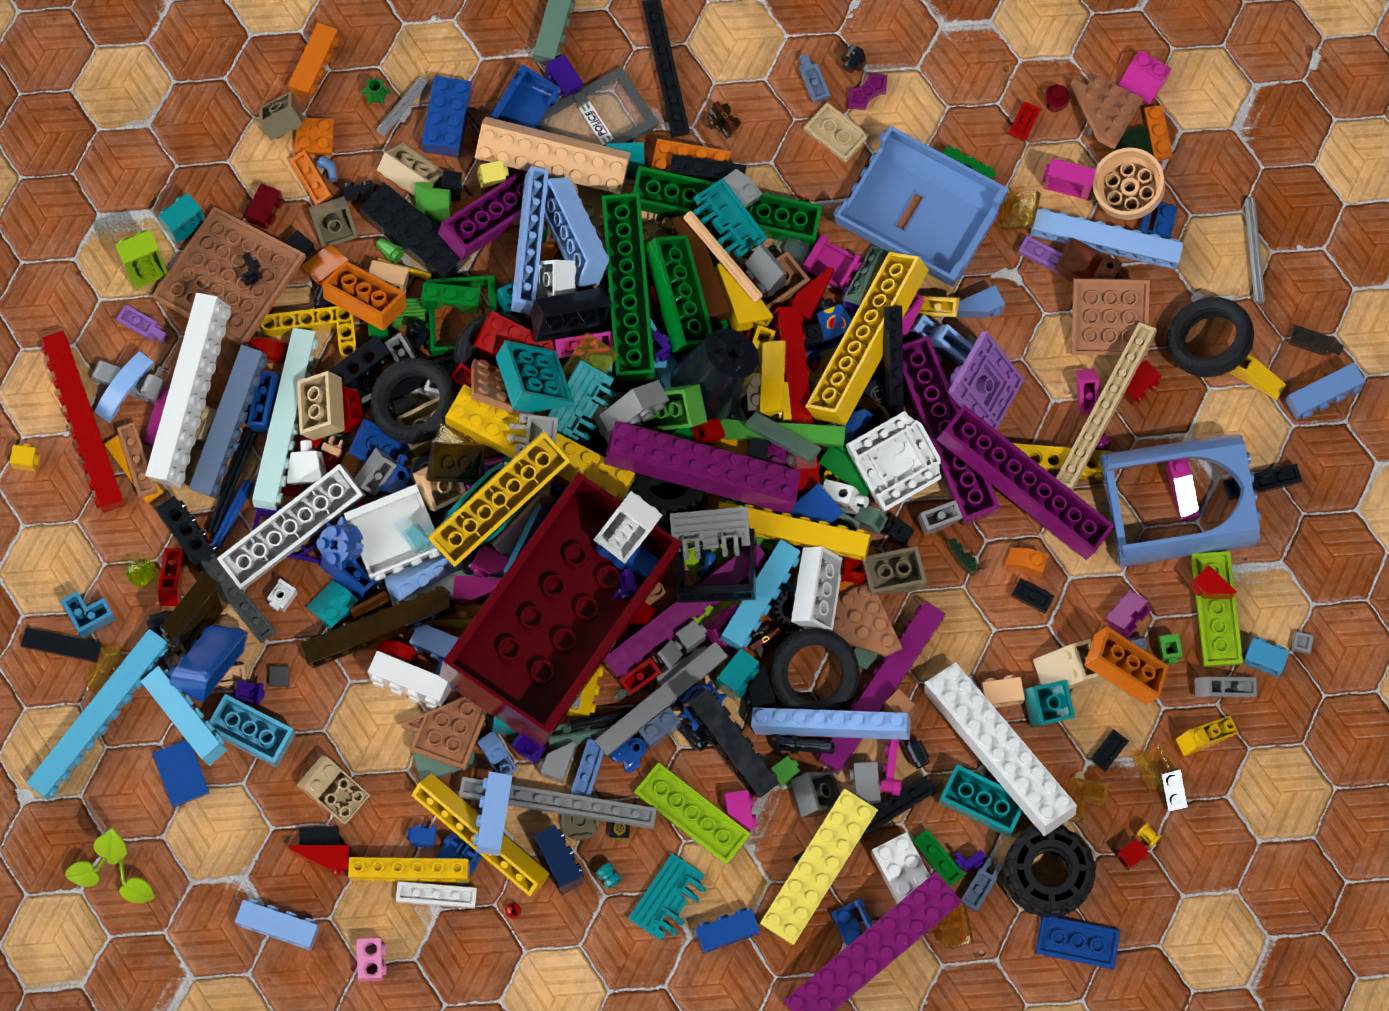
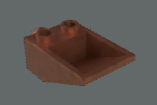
M1071 238L1055 270L1072 283L1073 278L1116 279L1122 263Z

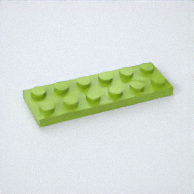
M1230 551L1195 553L1191 555L1193 580L1210 565L1234 588ZM1195 594L1203 667L1242 665L1243 657L1236 597L1234 596L1232 599H1204L1202 596Z
M659 762L634 791L637 797L650 807L657 808L659 814L726 866L751 836V833Z

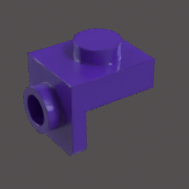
M657 330L652 333V340L660 350L654 354L656 364L660 361H666L672 353L668 337Z
M632 568L624 569L619 576L622 588L618 589L615 593V600H630L638 590L637 578L633 575Z
M237 680L235 681L233 698L242 703L256 705L264 698V684H252Z
M520 734L511 745L520 756L533 764L546 751L545 747Z
M980 850L965 861L958 851L954 855V862L960 870L963 869L966 873L972 868L977 870L984 865L983 861L986 855Z

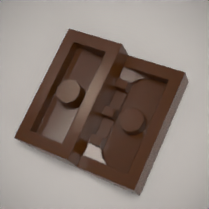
M383 591L349 610L355 622L364 615L375 614L379 609L390 606V602L386 592Z

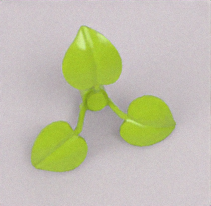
M110 828L94 842L95 852L103 857L96 868L90 862L80 861L71 865L65 873L67 879L82 887H92L99 882L100 876L97 871L100 870L106 860L109 864H117L119 862L123 884L119 892L124 899L132 903H145L153 900L156 896L151 885L146 880L138 877L130 878L128 881L125 880L123 861L127 854V847L121 836L113 828Z

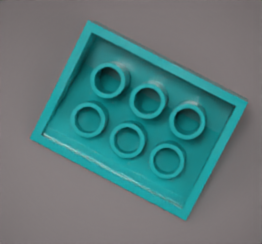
M505 340L496 356V360L513 410L531 413L574 404L556 350Z

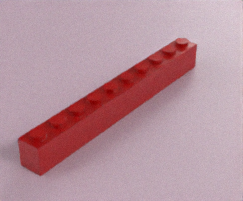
M777 307L773 312L774 331H776L775 339L776 341H786L784 382H788L792 417L788 423L816 425L813 422L811 413L805 407L812 394V389L808 383L810 371L806 366L805 332L802 331L803 314L800 313V307ZM788 452L790 468L801 471L797 495L807 494L819 482L822 485V478L819 477V458L816 457L811 465Z
M64 330L42 337L44 343L41 345L44 356L48 355L50 360L47 361L50 373L54 372L56 377L52 379L56 389H60L61 395H58L62 406L65 405L67 412H64L67 423L71 422L73 429H70L73 440L77 439L79 444L76 446L79 457L83 456L85 463H82L85 474L89 473L91 479L88 480L90 490H95L97 496L93 498L97 509L101 508L103 513L123 507L125 503Z

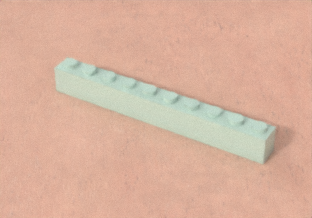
M299 328L292 329L252 498L254 507L277 511L278 504L281 505L283 493H281L282 487L286 486L287 482L285 473L286 469L289 468V455L295 448L293 438L299 431V424H297L299 418L297 381L311 377L309 372L310 366L313 367L315 362L313 353L314 350L318 349L319 339L316 338L315 331Z

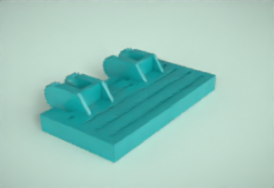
M723 178L693 198L697 205L703 201L705 202L693 211L696 216L704 210L708 212L709 215L700 220L703 225L712 220V225L720 235L726 231L728 232L717 240L720 245L729 240L732 245L725 248L727 253L735 250L734 254L739 259L768 239Z
M580 359L567 381L574 404L550 409L547 414L549 417L558 418L557 433L576 443L579 436L589 441L591 436L577 427L579 423H582L589 429L596 430L597 426L582 416L584 415L591 419L599 406L598 403L608 408L610 407L609 401L599 397L597 393L599 390H602L609 396L616 397V392L602 384L604 382L611 386L614 378Z
M672 853L628 920L660 941L666 935L665 932L659 929L660 927L676 936L678 931L665 923L664 920L666 917H669L678 925L683 926L685 921L678 916L688 900L681 895L683 894L698 903L700 900L698 896L686 888L690 884L698 891L705 893L707 888L700 884L705 874Z

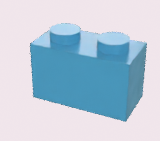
M1253 638L1247 649L1243 664L1279 678L1290 652L1286 651V648L1283 646L1268 644L1265 639Z

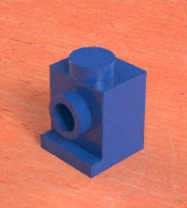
M417 825V827L408 828L407 840H410L411 846L434 849L437 827L432 825V829H429V826Z

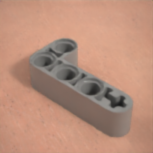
M98 361L91 379L98 384L108 387L122 368L104 361ZM148 374L147 378L141 377L128 395L155 405L165 383L161 378Z

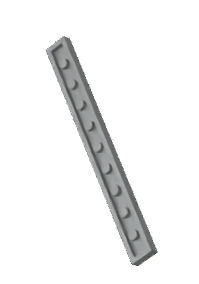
M462 777L459 798L480 801L481 796H485L486 790L482 789L483 780ZM511 785L508 806L654 829L657 808L517 785Z

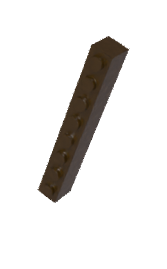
M437 586L428 593L417 594L408 601H399L390 608H381L377 613L364 615L355 622H346L340 628L326 630L324 634L319 636H311L302 642L301 645L307 664L314 669L456 613L450 592L444 586Z

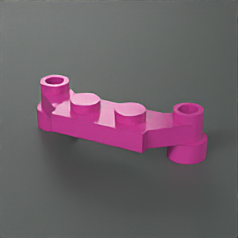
M891 739L890 744H886L885 755L888 756V763L883 764L882 774L886 775V778L881 781L880 791L900 796L902 780L894 779L899 740Z

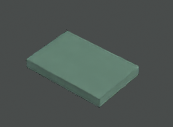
M472 752L466 770L472 769L473 766L477 767L474 752ZM413 753L420 781L431 773L439 778L463 771Z

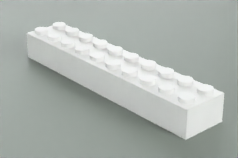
M196 293L145 474L148 478L162 485L181 488L182 483L185 481V470L190 463V452L195 445V434L201 423L200 416L206 405L205 398L207 392H209L211 387L210 380L216 370L215 362L221 352L220 344L226 334L225 326L231 316V306L217 296Z
M956 662L925 682L924 694L1043 836H1046L1076 815V803Z

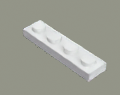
M398 881L396 902L475 909L477 888Z

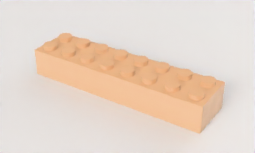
M485 117L481 124L475 158L488 162L502 160L503 165L528 171L530 166L549 170L548 177H569L572 183L621 194L631 153Z

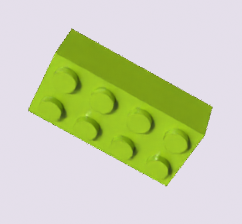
M151 230L140 231L136 236L123 238L115 244L134 291L159 281L167 275L168 271Z

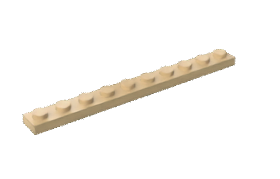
M1138 323L1056 479L1071 491L1074 490L1156 335V328Z

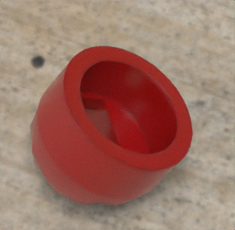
M511 902L506 906L505 913L508 918L516 919L521 914V908L519 904ZM510 906H514L517 914H512Z

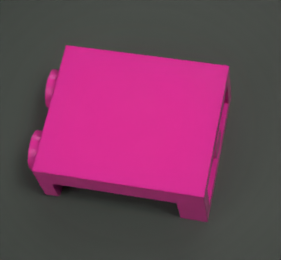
M821 234L803 264V271L817 278L829 267L834 268V274L828 285L842 292L843 287L850 286L853 280L851 276L854 271L858 272L862 264L860 262L861 255H852L828 242V237Z

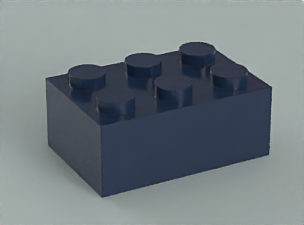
M553 825L534 835V840L558 889L563 895L583 885L582 878H584V872L579 863L575 864V854L570 846L566 847V837L562 829H557Z

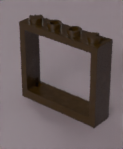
M205 572L160 626L163 632L162 636L168 643L167 646L177 656L183 655L185 652L188 653L194 640H199L203 629L206 626L212 625L229 604L220 583Z

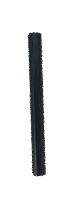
M248 429L245 433L206 529L207 533L211 535L216 534L253 446L257 436L253 430Z
M676 700L669 707L671 710L683 708V704ZM635 707L574 719L570 721V727L572 731L618 722Z

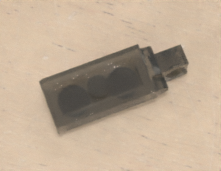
M1297 325L1294 326L1289 345L1323 356L1331 355V353L1340 355L1344 345L1335 342V339L1330 336Z

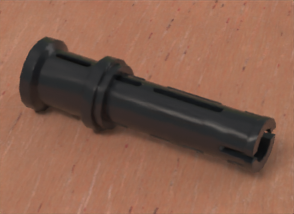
M777 735L774 742L776 752L791 751L792 754H796L799 751L833 754L835 749L834 742L800 740L797 736L788 738Z

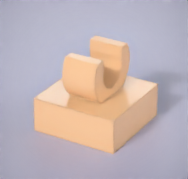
M331 436L328 441L329 444L324 442L321 450L333 454L341 460L344 454L341 450L344 446V441L340 440L338 445H333L335 437Z

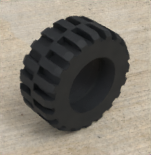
M635 473L630 491L639 495L642 500L655 507L662 514V517L656 523L658 527L670 530V513L701 511L704 491ZM660 487H669L679 491L682 496L676 499H663L653 494L652 490Z

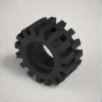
M782 591L776 600L773 599L774 601L770 602L769 605H772V608L769 611L773 613L770 616L775 618L773 621L779 623L778 625L790 626L795 624L791 622L792 614L786 616L782 611V605L786 601H790L794 606L795 591Z

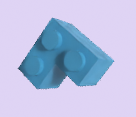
M78 591L60 600L82 639L116 620L104 598L88 607Z

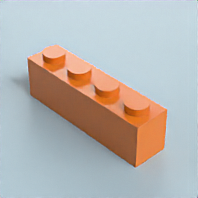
M317 22L288 84L289 92L292 91L293 94L308 100L317 93L318 82L324 78L326 73L325 67L327 63L331 62L333 58L332 52L340 43L341 38L339 37L338 29Z

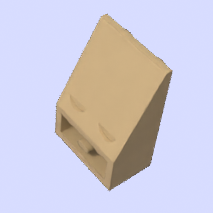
M1091 639L1068 645L1033 659L1040 684L1044 685L1067 680L1069 689L1100 681L1102 678L1100 675L1084 666L1092 643Z
M322 755L296 785L344 825L348 823L370 796L331 759Z

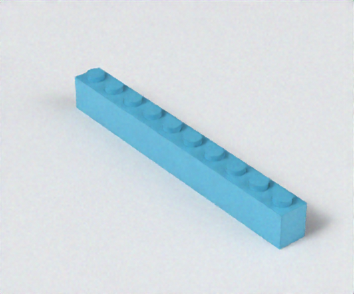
M150 629L145 633L26 782L31 789L46 800H49L50 797L53 798L58 793V787L61 783L66 782L70 778L73 768L75 766L78 767L82 763L85 753L94 748L96 739L106 733L109 727L108 724L112 720L117 719L123 705H127L132 700V694L135 690H139L143 686L141 680L157 667V663L161 658L164 659L168 655V643Z

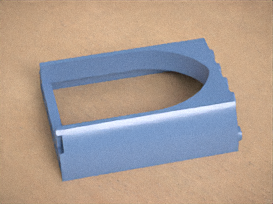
M1235 433L1100 454L1111 522L1115 525L1113 533L1119 568L1191 557L1195 553L1222 552L1254 547L1260 541L1259 521L1261 520L1259 509H1256L1257 493L1252 487L1254 475L1249 469L1251 458L1249 452H1246L1242 436ZM1181 459H1200L1214 463L1226 470L1241 488L1238 503L1231 515L1212 530L1198 534L1126 544L1114 470Z

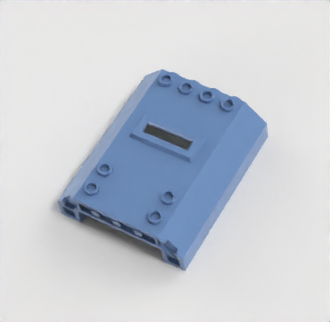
M890 126L887 131L884 130L879 138L881 141L880 149L877 153L874 152L869 160L871 164L868 168L865 167L860 175V182H856L852 187L851 197H847L842 206L838 205L833 214L835 216L834 223L887 252L920 257L929 269L928 274L953 287L957 280L959 281L997 218L1000 206L1004 203L1009 188ZM915 194L923 197L905 228L898 227V222Z

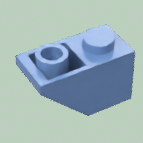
M493 731L477 741L482 753L496 773L510 775L517 770L503 743Z

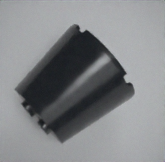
M729 328L717 329L676 364L671 373L670 385L671 387L699 384L707 420L719 418L722 421L732 417L739 409L759 364L758 351L753 342L743 333Z

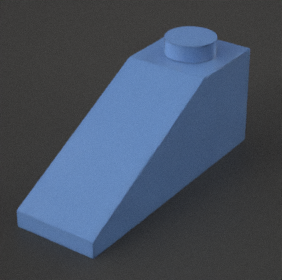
M994 285L960 300L957 317L955 318H989L991 316L994 318L1003 313L1005 303Z

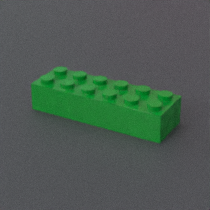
M688 235L656 237L645 245V250L673 353L689 352L710 335L713 329Z

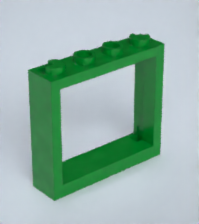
M495 275L427 280V283L474 288L488 287L489 312L497 313ZM425 308V315H429V322H426V327L430 333V339L427 340V351H431L432 357L453 356L455 346L437 347L435 309ZM473 346L472 354L486 353Z

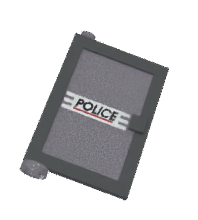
M621 66L548 107L536 128L606 146V143H633L663 124L664 120L656 107L649 109Z

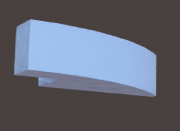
M924 314L917 315L909 331L918 339L929 336L934 350L958 365L964 364L973 348V345L948 324L937 326Z

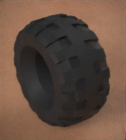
M1059 826L1046 836H1043L1037 827H1032L1021 834L1007 852L1003 870L1004 882L1011 898L1026 912L1045 918L1060 917L1074 911L1087 899L1094 885L1096 865L1089 845L1076 832L1074 833L1066 827ZM1053 853L1060 856L1066 862L1069 873L1067 880L1059 887H1046L1034 878L1031 870L1032 863L1038 855Z

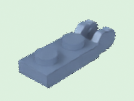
M991 857L987 859L982 869H979L961 899V904L976 913L1004 866L999 863L993 875L986 872L993 859Z

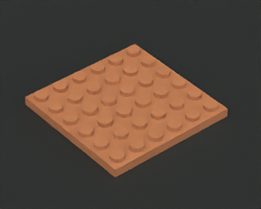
M213 207L151 297L153 300L189 318L196 293L217 296L231 306V316L225 326L226 334L224 338L239 346H246L306 259V255L236 217ZM249 252L252 258L256 257L261 267L258 269L263 278L256 284L246 286L240 276L250 271L243 258V255Z

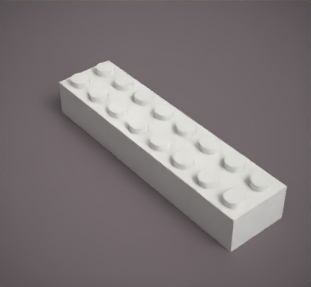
M339 464L219 556L217 560L239 589L245 590L327 526V522L332 523L366 495L346 468Z

